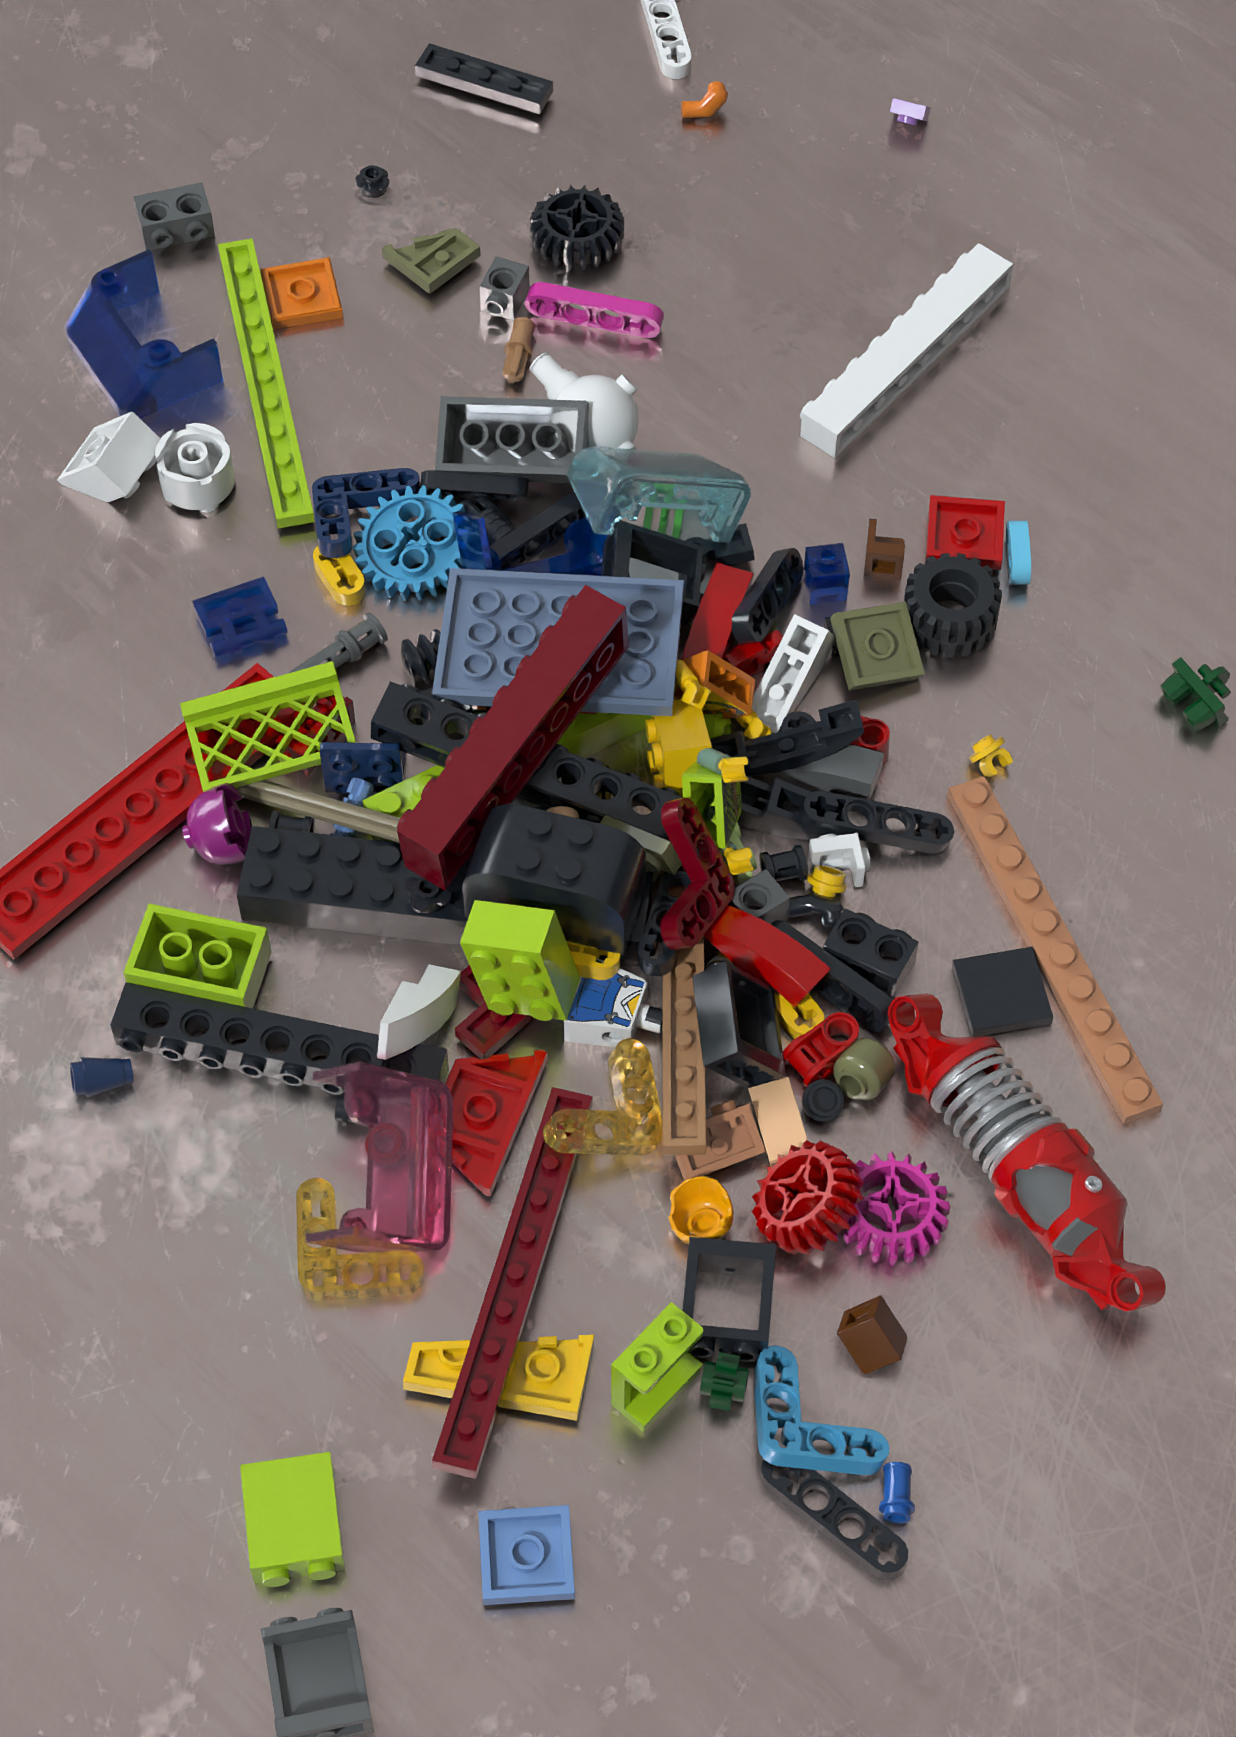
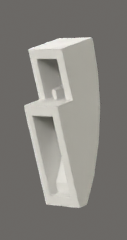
M429 964L419 984L401 982L380 1022L377 1058L386 1060L420 1044L441 1028L457 1007L461 971Z

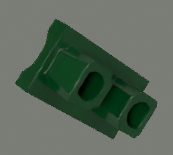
M1182 657L1173 662L1174 673L1160 687L1164 696L1174 706L1189 694L1196 700V702L1183 711L1188 723L1196 731H1199L1212 722L1221 727L1229 721V718L1224 713L1225 705L1214 694L1217 693L1224 699L1231 693L1225 685L1230 678V673L1226 668L1222 666L1211 670L1207 664H1203L1198 669V673L1203 677L1201 680Z

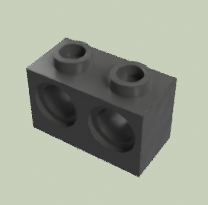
M202 182L133 196L137 220L146 251L215 237L212 214Z

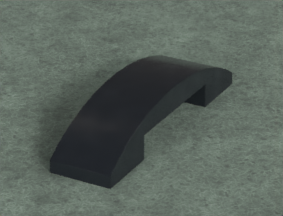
M856 699L819 709L821 721L745 741L741 730L711 738L710 742L712 749H716L730 758L747 757L748 764L744 765L746 776L764 775L794 769L827 757L864 733V727Z

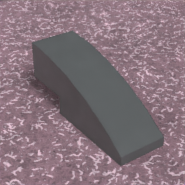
M848 744L837 752L807 765L759 776L771 780L778 778L811 792L825 791L833 793V791H837L853 797L870 800L882 771L884 753Z

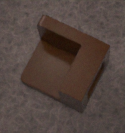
M869 518L864 576L901 579L905 554L904 539L875 536L877 519Z
M881 1295L844 1311L837 1331L838 1337L864 1374L871 1373L901 1360L907 1342V1334Z

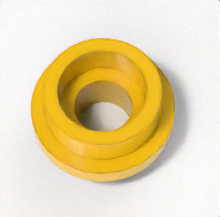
M815 865L814 872L809 873L807 877V882L813 885L812 890L819 895L834 898L836 893H844L847 888V884L844 882L846 874L830 866Z

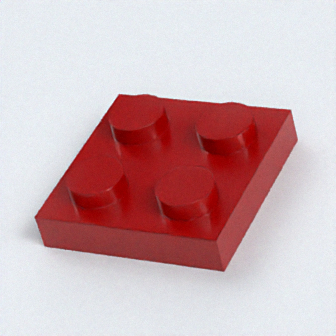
M930 495L926 558L934 556L936 559H939L942 553H949L950 557H957V553L966 555L965 559L972 560L974 557L980 560L981 567L988 565L991 569L1001 570L1005 501Z

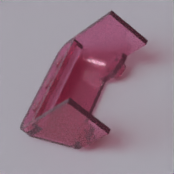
M363 1062L313 1072L314 1081L344 1087V1104L347 1115L354 1123L369 1127L366 1209L355 1208L346 1211L341 1218L339 1229L306 1234V1243L353 1252H429L442 1249L448 1242L450 1235L453 1097L449 1088L438 1080Z

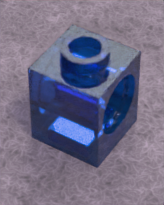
M843 543L805 548L803 576L810 605L847 601L850 571Z

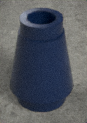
M80 1057L78 1062H71L70 1077L74 1096L84 1095L85 1098H89L124 1086L125 1084L133 1083V1070L130 1058Z

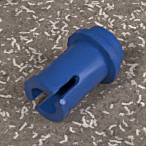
M890 1462L883 1466L884 1500L879 1503V1511L883 1514V1519L886 1522L902 1524L910 1521L911 1515L915 1512V1504L911 1501L912 1469L907 1463Z

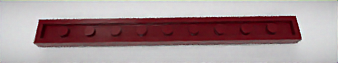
M555 1087L551 1089L432 1459L433 1469L473 1479L477 1478L591 1112L593 1096Z

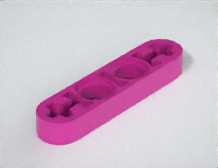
M545 282L532 284L525 300L526 309L533 315L541 318L643 338L656 337L664 320L663 311L651 303ZM570 303L580 305L585 310L573 308L570 306ZM604 311H613L617 313L619 317L608 315Z

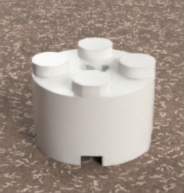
M191 423L186 424V429L174 432V429L168 431L159 440L155 449V457L161 490L165 500L189 510H200L205 513L216 510L219 503L230 494L235 482L231 451L224 435L210 425Z

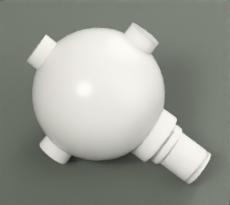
M547 352L541 354L533 361L530 366V372L545 386L548 399L586 400L589 403L588 437L592 465L604 464L615 459L620 463H625L635 454L637 448L633 441L638 430L639 413L632 395L638 388L625 375L621 374L617 380L603 375L579 377L574 371L563 369ZM563 411L552 414V423L556 424L565 433L569 450L575 452L578 411Z

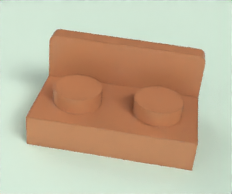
M733 1099L710 1108L712 1116L706 1117V1155H675L684 1180L709 1174L766 1152L749 1104L736 1106Z

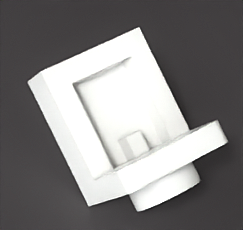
M858 833L839 836L826 834L816 839H810L808 853L810 873L814 872L815 865H826L838 870L850 869L854 887L863 886L864 874L870 871V857L868 849L861 848Z

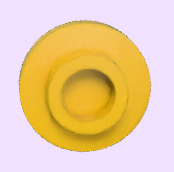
M989 734L971 746L975 753L969 759L972 763L980 760V770L987 778L998 773L992 764L993 757L999 760L1002 767L1013 762L1011 754L1006 749L999 748L1005 743L1002 736L994 739Z

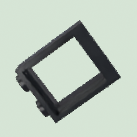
M618 519L604 541L601 576L628 577L630 558L678 572V580H684L681 627L684 628L691 617L696 615L704 595L700 593L701 583L706 572V564L702 563L703 546Z
M727 961L714 963L707 970L693 975L703 1066L746 1088L786 1077L774 988Z
M689 1237L682 1310L693 1319L697 1271L762 1277L758 1330L700 1325L703 1328V1336L689 1349L688 1353L695 1357L706 1358L721 1352L740 1356L739 1361L750 1362L757 1360L763 1349H768L776 1244Z

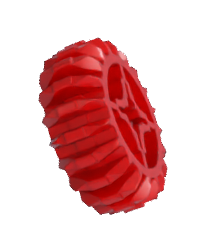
M806 1140L801 1148L791 1145L789 1154L786 1156L777 1154L778 1162L773 1167L765 1166L768 1174L765 1179L757 1180L761 1191L752 1196L756 1206L751 1212L757 1220L756 1226L759 1228V1231L767 1237L771 1244H776V1248L780 1247L782 1250L793 1255L800 1252L809 1256L814 1248L824 1251L828 1240L838 1242V1233L842 1229L851 1230L848 1220L852 1216L860 1215L855 1204L864 1199L859 1190L864 1182L858 1174L859 1169L856 1167V1164L840 1148L831 1146L829 1143H824L821 1140L816 1144Z

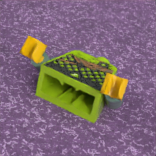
M705 748L698 753L697 760L682 775L683 798H690L697 806L724 861H727L730 874L738 875L754 871L750 862L752 858L750 848L737 849L736 845L730 841L741 814L740 782L748 781L744 771V765L748 764L747 757L730 758L716 749Z

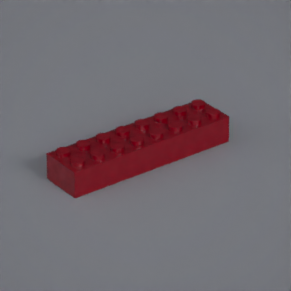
M586 584L577 596L572 595L566 601L562 609V616L554 626L549 625L543 631L539 639V646L531 656L526 655L520 661L516 669V676L508 686L503 685L497 691L492 707L484 717L479 716L474 721L469 731V737L461 747H455L450 752L441 774L437 779L431 778L427 782L418 804L413 810L408 809L401 816L397 825V834L406 868L444 891L447 890L472 857L488 812L496 806L511 804L629 648L625 606Z

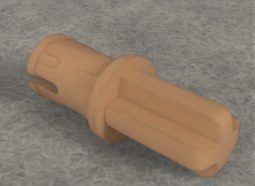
M527 317L514 319L510 341L506 342L504 346L506 358L502 376L508 379L507 382L510 384H514L515 381H522L527 360L531 358L533 353L531 342L536 325L534 321Z

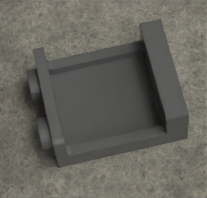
M328 1608L319 1611L314 1618L299 1621L295 1617L279 1618L272 1621L269 1627L260 1629L266 1655L277 1737H351L374 1732L352 1610L343 1611L342 1608Z

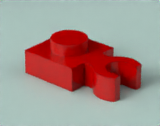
M775 630L769 633L761 642L737 645L724 656V660L749 676L754 677L764 671V664L769 661L771 662L783 635L779 630Z

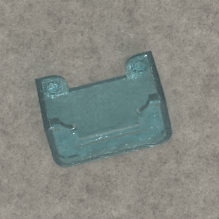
M594 446L585 448L577 453L567 472V477L595 534L612 535L614 532L613 524L618 519L627 517L629 521H636L642 507L701 510L698 517L703 526H709L708 532L712 540L715 542H730L751 497V489L741 474L698 454Z

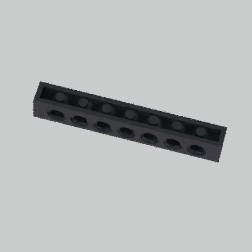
M390 681L371 720L370 738L381 743L400 744L401 751L445 768V762L450 752L455 747H461L469 737V731L474 721L479 716L484 717L485 715L480 713L471 714L459 709L455 703L449 700H436L422 694L419 689L412 685H399ZM413 718H423L428 722L423 725H415L410 720ZM452 732H458L465 737L460 740H453L447 735ZM560 744L554 746L517 795L518 798L546 809L559 806L573 808L579 813V819L599 824L604 816L607 815L668 841L670 839L661 821L662 807L667 801L683 798L677 791L665 787L660 789L647 784L641 777L633 773L622 774L607 768L598 759H585L572 754L566 747ZM568 776L573 778L576 783L566 785L558 779ZM606 791L611 793L614 798L604 800L599 798L596 793ZM644 806L651 813L642 815L635 812L633 808Z
M125 982L110 1024L115 1044L130 1052L138 1053L144 1050L158 1053L172 1061H180L182 1059L196 1061L210 1069L225 1067L239 1070L244 1075L253 1078H259L262 1075L280 1079L291 1086L311 1085L320 1087L323 1091L335 1095L348 1092L361 1096L363 1099L388 1100L416 1112L423 1111L424 1109L434 1110L449 1070L446 1048L420 1043L386 1060L377 1058L378 1034ZM156 1023H167L161 1028H151ZM196 1031H207L199 1037L191 1036ZM237 1039L247 1040L245 1043L241 1045L231 1044L233 1041ZM278 1047L287 1048L282 1053H271L273 1049ZM320 1055L328 1057L321 1062L311 1061L312 1058ZM357 1064L368 1065V1067H366L363 1070L351 1069L354 1065ZM398 1072H404L409 1074L407 1077L402 1079H395L391 1077L392 1075Z

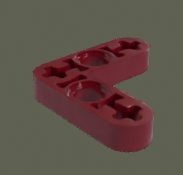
M685 797L667 801L661 810V821L664 830L691 880V884L661 921L662 939L671 950L695 946L732 900L735 890L732 875L697 806L690 798ZM696 845H697L698 850H699L700 859H699L698 854H697ZM696 901H697V903H698V905H699L700 915H699V913H698V911H697Z

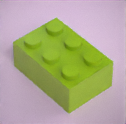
M475 900L460 944L488 1009L501 1015L516 1013L530 1015L542 1021H549L551 1019L567 1021L579 985L580 976L555 911Z
M149 903L123 972L125 982L253 1009L272 953L268 930L261 926Z

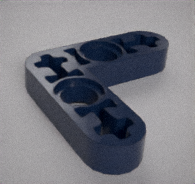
M396 468L330 475L317 479L312 485L319 552L328 558H339L349 554L352 550V537L348 509L380 506L379 497L389 502L392 500V490L395 489L400 496H404L407 486L411 487L413 494H418L420 490V476L418 472L410 468ZM363 488H375L370 491H359ZM328 515H340L339 517L332 519L324 518ZM330 534H338V539L331 540Z

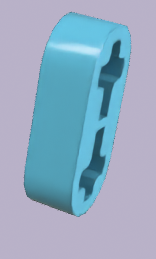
M1007 521L1005 542L1009 584L1029 585L1031 581V550L1028 522Z

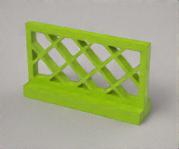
M333 661L180 703L203 792L224 783H230L237 788L320 765V752H316V750L320 751V743L331 728L345 734L348 743H356ZM332 695L335 696L337 704L329 717L312 710L318 699ZM289 707L300 712L290 728L274 720L280 710ZM339 715L341 717L342 724L336 721ZM307 716L323 723L314 739L297 732ZM253 718L261 722L252 738L235 731L242 720ZM268 727L285 734L276 750L259 742ZM215 729L223 734L212 749L199 742L198 732ZM231 737L247 745L237 761L221 753ZM292 739L309 746L302 757L292 759L283 754ZM254 749L270 756L264 767L255 770L244 765ZM202 753L208 755L205 761L203 759ZM215 760L232 767L226 778L209 782L207 772Z

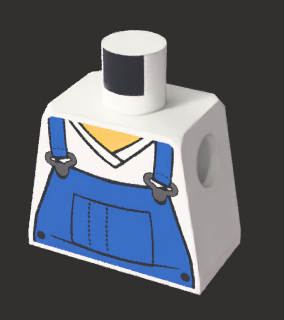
M596 959V962L604 963L603 960ZM619 968L617 974L607 980L580 977L567 1021L564 1020V1040L574 1043L627 1049L632 1046L638 1028L661 1033L663 1029V1009L647 1004L648 982Z

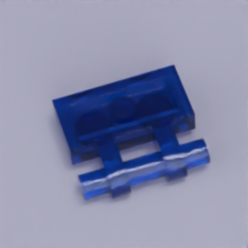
M264 576L192 601L194 612L206 638L218 634L223 636V639L210 643L215 658L227 653L230 656L242 653V648L259 642L265 645L275 641L274 637L288 633L283 618L268 622L267 617L278 614V606ZM254 622L256 628L236 634L235 628Z

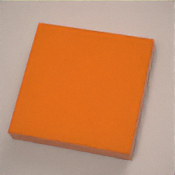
M330 257L260 269L273 330L343 318V309Z

